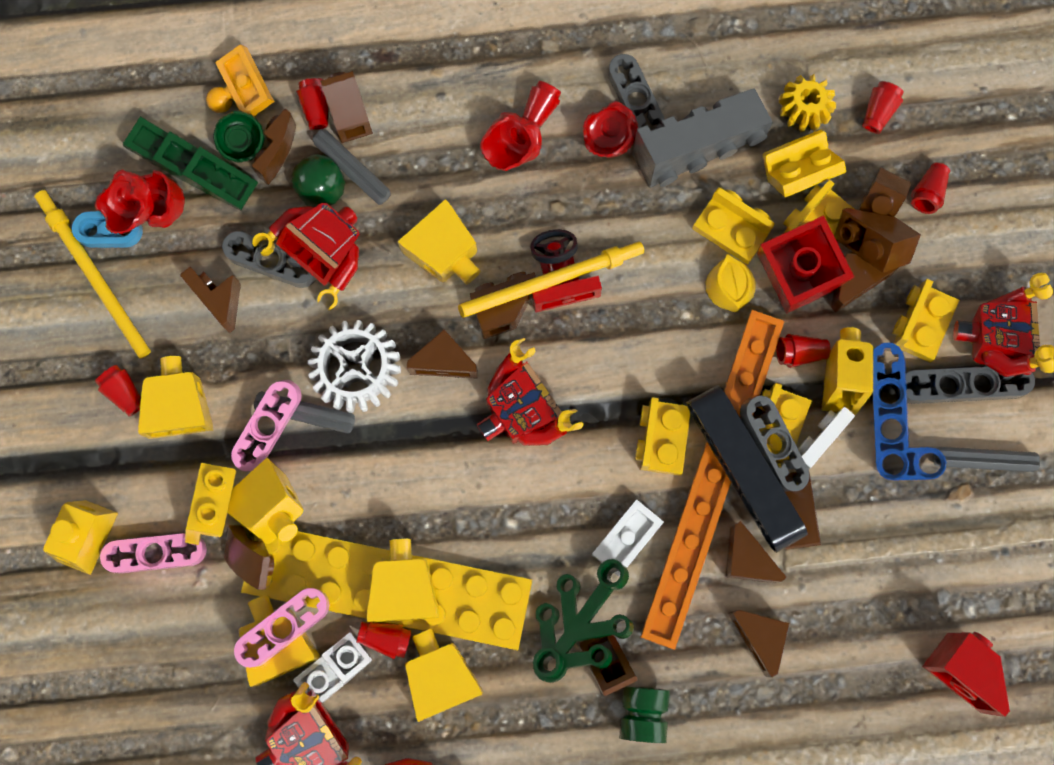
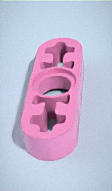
M281 380L268 388L232 450V461L238 469L252 471L270 454L301 401V390L293 381ZM287 388L289 390L287 396L292 399L291 402L287 401L281 404L278 411L268 409L267 405L270 408L275 407L280 400V396L276 392ZM262 416H268L275 422L273 434L265 435L260 432L258 421ZM255 440L265 442L266 446L260 443L253 451V456L257 458L256 460L253 459L249 462L244 460L246 454L242 449L250 448Z
M185 533L116 540L104 546L100 554V561L106 570L114 573L186 567L199 564L204 559L207 548L204 540L201 538L199 545H195L197 546V551L191 553L190 559L185 554H172L171 547L184 548L187 546V543H185ZM157 543L162 547L163 555L158 562L151 564L145 558V551L149 545ZM119 548L120 552L135 553L136 559H123L120 561V566H118L117 562L111 560V556L117 554Z
M314 588L304 589L236 642L234 655L238 663L244 667L251 668L259 667L270 660L326 616L329 610L327 595L321 590ZM307 596L312 599L319 598L320 602L317 604L318 613L315 614L309 611L303 614L300 618L305 621V624L300 626L298 618L289 612V609L294 606L295 612H299L306 607L307 603L304 599ZM280 617L288 618L292 624L290 635L284 639L276 637L272 629L273 623ZM264 629L266 637L275 644V647L271 649L270 644H265L258 649L259 658L257 660L254 657L246 658L244 655L248 651L246 644L248 642L257 644L265 637L260 632Z

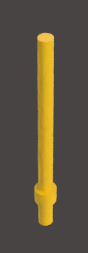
M46 190L37 192L34 198L45 213V221L50 229L58 233L139 359L148 356L151 350L81 243L73 236L69 226L70 220L64 211L56 207Z
M638 241L621 248L614 246L601 252V255L458 305L459 313L464 318L605 267L612 269L621 266L623 261L644 254V246Z

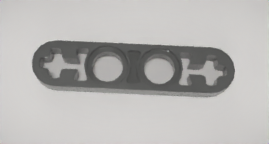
M989 367L913 370L906 373V384L914 379L915 385H926L930 382V388L921 389L915 395L911 389H907V403L1017 399L1033 390L1035 378L1033 373L1030 375H1016L1017 380H1023L1024 383L1017 390V386L1014 384H1005L1000 387L1001 381H1007L1015 376L1004 377ZM976 375H984L989 379L991 384L989 392L982 393L975 388L974 378ZM942 377H950L955 381L956 391L954 394H946L940 389L939 381ZM896 387L897 395L900 398V389Z

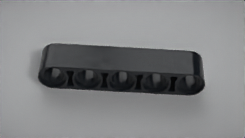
M716 385L687 401L690 414L771 549L777 553L807 536V529L722 388Z

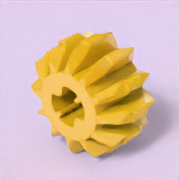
M800 74L796 77L794 83L789 81L785 85L784 93L780 95L778 102L783 106L780 110V116L790 117L787 122L788 127L797 123L801 133L805 131L808 125L815 132L821 124L825 125L830 121V113L835 111L836 102L833 101L835 90H825L828 84L827 79L818 83L816 82L815 74H813L806 81Z

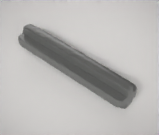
M321 129L314 135L312 139L314 145L327 157L334 160L339 168L378 205H382L391 196L389 188L326 129Z
M261 391L256 395L254 401L255 410L266 392ZM280 396V400L275 407L270 408L267 405V408L278 411L281 404L287 401L291 402L292 399ZM300 401L290 418L291 420L344 433H350L355 424V415L352 413Z
M954 447L936 448L945 456L946 467L1034 472L1039 470L1040 456L1036 452ZM933 453L934 465L941 467L940 458Z

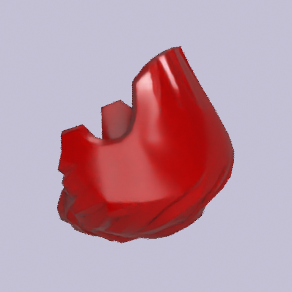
M618 101L611 102L596 113L592 112L586 117L583 125V136L587 150L594 155L605 158H613L626 153L635 141L638 129L636 116L629 108Z
M503 112L491 124L482 138L480 148L484 158L492 167H495L497 170L507 171L535 159L542 148V136L538 125L534 122L520 117L517 113Z
M118 170L113 175L109 186L103 189L95 201V208L101 211L106 219L105 227L108 231L114 234H123L142 225L149 219L154 210V201L149 182L138 174L124 170Z
M153 170V173L141 176L149 182L154 201V210L147 222L151 227L166 228L172 225L183 213L185 197L183 190L174 180L160 171Z

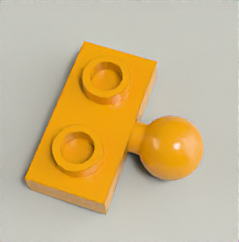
M240 44L215 62L227 87H214L207 93L206 103L213 112L224 113L228 111L234 99L239 111L255 116L274 103L247 47Z

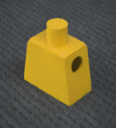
M446 199L398 241L400 250L405 256L441 282H445L455 273L467 285L481 272L470 260L477 253L476 242Z
M846 327L840 330V339L836 341L831 349L830 357L826 360L822 411L832 410L837 413L845 407L856 415L873 393V345L861 342L860 329Z
M180 356L160 358L161 376L147 377L143 380L138 433L148 439L214 431L200 378L193 372L182 373Z
M265 458L232 489L227 513L265 544H269L276 538L281 542H287L294 538L298 531L294 521L303 513L304 508L288 477L270 459Z
M87 500L64 503L55 523L51 527L43 551L55 561L91 575L118 513Z
M411 539L389 540L390 561L374 562L367 622L439 618V609L428 561L426 559H412Z
M268 595L248 602L255 622L239 628L240 638L274 612ZM286 617L276 619L272 627L274 635L280 639L288 637L292 631L291 621ZM264 629L260 632L265 637L257 644H251L250 642L246 644L248 647V651L244 654L246 658L254 657L257 660L259 658L257 651L265 644H270L271 649L275 647V644L266 637ZM304 632L263 665L251 668L246 667L250 687L259 686L318 660L320 655L307 633Z
M432 629L412 636L420 657L406 662L405 666L418 722L484 694L482 687L454 643L439 648Z

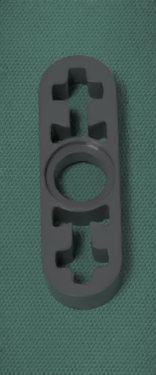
M628 54L615 56L610 62L608 76L620 103L629 108L635 116H638L636 117L638 128L645 126L646 120L643 115L648 112L647 118L650 124H657V129L665 118L637 60ZM619 66H623L625 70L630 69L628 78L631 84L626 86L627 80L624 74L618 73ZM633 92H640L646 97V102L642 106H633L629 103L628 96Z
M240 231L230 233L223 241L222 249L224 254L232 263L298 288L309 287L316 280L310 273L307 275L301 274L297 278L292 269L286 268L287 258L289 257L288 263L290 266L301 268L302 266L276 244H274L273 252L279 255V261L274 267L265 268L261 264L263 256L260 253L263 249L267 248L268 241L262 240L254 247L252 244L254 236ZM243 241L244 246L254 252L253 258L249 253L239 251L236 255L232 249L233 245L239 246Z
M756 396L745 400L740 408L741 420L783 490H802L808 484L809 470L774 402L765 396ZM762 406L764 412L760 415L761 418L754 419L752 413L755 412L756 407ZM767 424L773 425V428L765 429L760 433V428H765ZM771 434L778 435L782 441V448L777 454L771 453L767 447V439ZM787 456H789L788 460H783L784 463H776V460L784 459ZM788 469L796 470L797 474L793 476V481H786L785 476L789 474Z

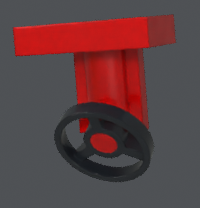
M555 229L537 235L532 240L530 249L533 258L540 262L542 274L544 275L575 264L573 255L577 252L578 243L573 233L567 230ZM551 237H564L560 241L553 240L546 244H540L541 241ZM570 241H572L573 246L571 249L565 250ZM535 249L538 250L539 252L543 253L544 255L538 254V253L535 251ZM599 275L581 280L577 277L532 293L535 313L601 297L602 286Z

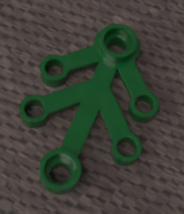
M608 559L600 564L597 570V578L600 583L579 612H577L576 595L581 588L579 580L570 574H564L558 579L556 587L561 594L564 633L557 643L554 625L559 621V610L549 603H543L538 606L535 616L540 623L542 649L534 656L533 669L540 680L547 683L557 682L571 668L593 665L600 669L606 668L612 661V653L601 644L593 645L589 651L569 653V651L578 641L611 635L625 639L632 634L634 629L633 622L621 614L615 615L611 620L590 623L613 590L622 589L628 582V569L618 560ZM620 571V578L616 582H611L612 574ZM572 580L573 586L571 590L565 592L564 586L566 582ZM551 609L552 615L550 619L544 621L543 615L545 611ZM620 621H625V630L620 633L617 632V624ZM603 650L604 659L597 663L595 656L598 651ZM555 659L556 666L552 671H549L548 663L550 660Z

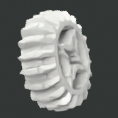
M356 320L354 329H350L348 322L343 321L341 325L343 331L338 332L334 326H330L329 331L332 336L329 339L324 335H319L318 339L323 346L322 348L312 346L311 351L318 358L308 360V365L316 369L311 371L308 376L310 380L318 381L313 386V389L316 393L324 391L321 399L325 403L334 399L333 407L340 410L346 401V410L349 413H353L356 403H359L362 412L368 410L366 401L371 400L378 407L380 406V401L376 396L380 393L386 398L391 396L386 385L392 387L398 385L397 379L390 376V374L401 373V367L392 364L400 360L401 357L399 352H391L396 347V344L393 340L385 341L387 338L385 330L378 331L375 334L376 327L373 323H370L363 331L361 320ZM351 342L367 343L365 346L361 345L353 351L342 348V346ZM376 350L380 352L382 359L381 370L377 378L369 371V364L374 359L372 355ZM334 355L340 362V368L335 374L337 378L331 383L328 367ZM344 358L355 364L359 363L365 375L359 370H350ZM357 381L368 385L367 388L355 392L342 390L344 386L348 388L353 382Z

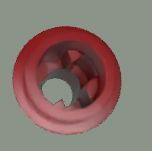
M321 78L300 81L298 83L299 89L296 91L310 130L328 127V103L320 82L324 79Z
M538 81L536 86L531 87L522 117L534 122L541 128L560 104L559 97L561 92L544 81Z
M880 81L878 86L872 89L862 127L869 132L880 134L903 103L902 95L904 91L893 83Z
M938 162L931 164L912 191L911 204L917 211L933 214L944 205L950 173L947 165Z
M794 334L780 337L776 346V356L779 364L786 365L788 368L826 360L830 357L831 352L830 343L827 339Z
M114 365L95 380V383L99 386L98 391L125 412L128 417L140 411L141 396L126 369L121 370L118 365Z
M362 621L356 643L363 644V646L392 659H395L396 656L404 658L411 630L403 628L404 624L367 623Z

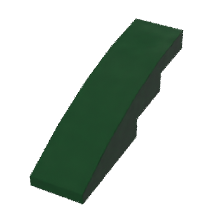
M141 116L123 142V147L240 211L258 184V181L199 146L197 148L170 131L167 133Z

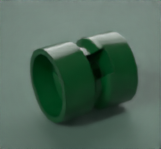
M632 686L623 687L622 703L623 707L628 710V714L621 717L619 739L646 743H667L668 722L661 718V715L668 711L670 690Z

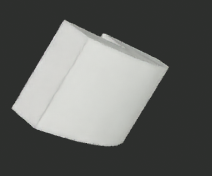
M348 633L323 653L321 658L293 679V682L298 688L302 683H308L309 687L305 693L313 689L316 695L320 696L319 699L323 703L364 669L372 659L362 646L356 643L354 636Z

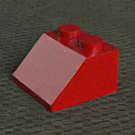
M824 215L760 244L757 252L786 314L818 300L854 278Z
M975 631L973 634L970 632L947 633L922 667L978 712L1006 717L1010 712L1001 656L991 649L993 643Z

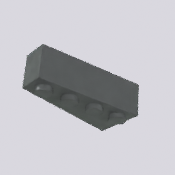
M755 88L717 101L713 105L712 110L708 111L703 106L693 109L681 121L677 122L674 116L664 119L660 123L661 126L653 131H650L648 125L638 128L632 155L649 188L658 184L660 187H664L673 183L678 178V175L684 172L695 173L706 167L709 161L717 157L723 160L732 156L739 147L746 144L755 146L767 138L773 121Z

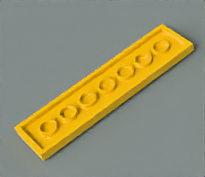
M297 531L294 538L287 542H281L276 538L271 543L265 544L268 553L274 557V571L272 576L267 577L266 590H258L244 581L241 593L260 597L268 595L269 599L288 602L302 590L314 588L321 590L327 595L329 599L328 611L367 619L374 562L390 561V550ZM254 537V541H261L258 537ZM412 555V559H426L428 561L439 609V618L384 621V623L404 624L403 627L422 631L432 629L433 633L519 650L533 580ZM309 596L304 599L307 603L306 606L317 608V604L320 602L319 598L312 599Z

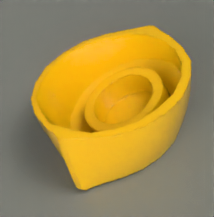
M726 254L724 259L711 269L705 282L706 292L711 301L718 307L732 312H737L747 305L754 297L756 290V281L749 267L730 256V254Z

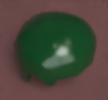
M232 111L220 118L216 123L213 140L216 150L225 159L242 163L256 157L263 147L265 136L262 125L253 115L243 111Z
M314 154L303 158L293 169L291 175L292 186L307 206L314 208L321 203H327L331 206L344 193L345 178L339 166L330 157Z

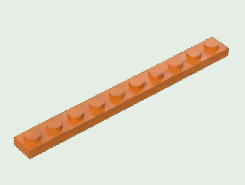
M754 310L749 314L724 388L725 394L739 417L743 402L761 394L785 322ZM707 441L640 636L642 639L672 650L676 648L731 484L730 479Z

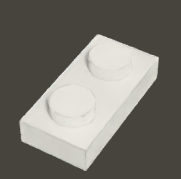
M843 407L836 414L830 410L817 425L822 430L814 440L808 436L798 447L808 470L855 417L847 408Z
M636 499L592 553V556L601 563L608 559L618 560L627 568L664 521ZM620 571L614 572L616 576L620 577Z

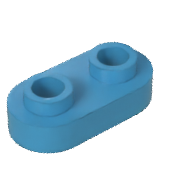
M101 211L81 213L72 224L73 236L82 245L90 248L131 247L139 242L143 234L142 225L132 229L126 236H122L119 233H111L105 227L106 219ZM97 227V233L89 236V231Z

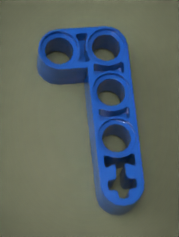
M894 343L880 344L873 351V408L877 470L882 477L888 480H931L938 478L946 470L947 462L943 453L931 447H909L904 353ZM885 351H891L894 357H899L898 361L892 362V374L894 376L900 373L899 380L895 378L879 380V374L886 376V367L884 363L879 362V358L885 357ZM887 385H895L900 389V398L893 404H886L880 398L881 390ZM891 419L899 421L902 426L900 436L892 440L885 438L882 434L883 424ZM934 453L940 458L941 467L936 473L928 474L922 471L919 462L923 455ZM891 454L900 456L904 463L902 471L896 475L886 472L883 466L885 458Z

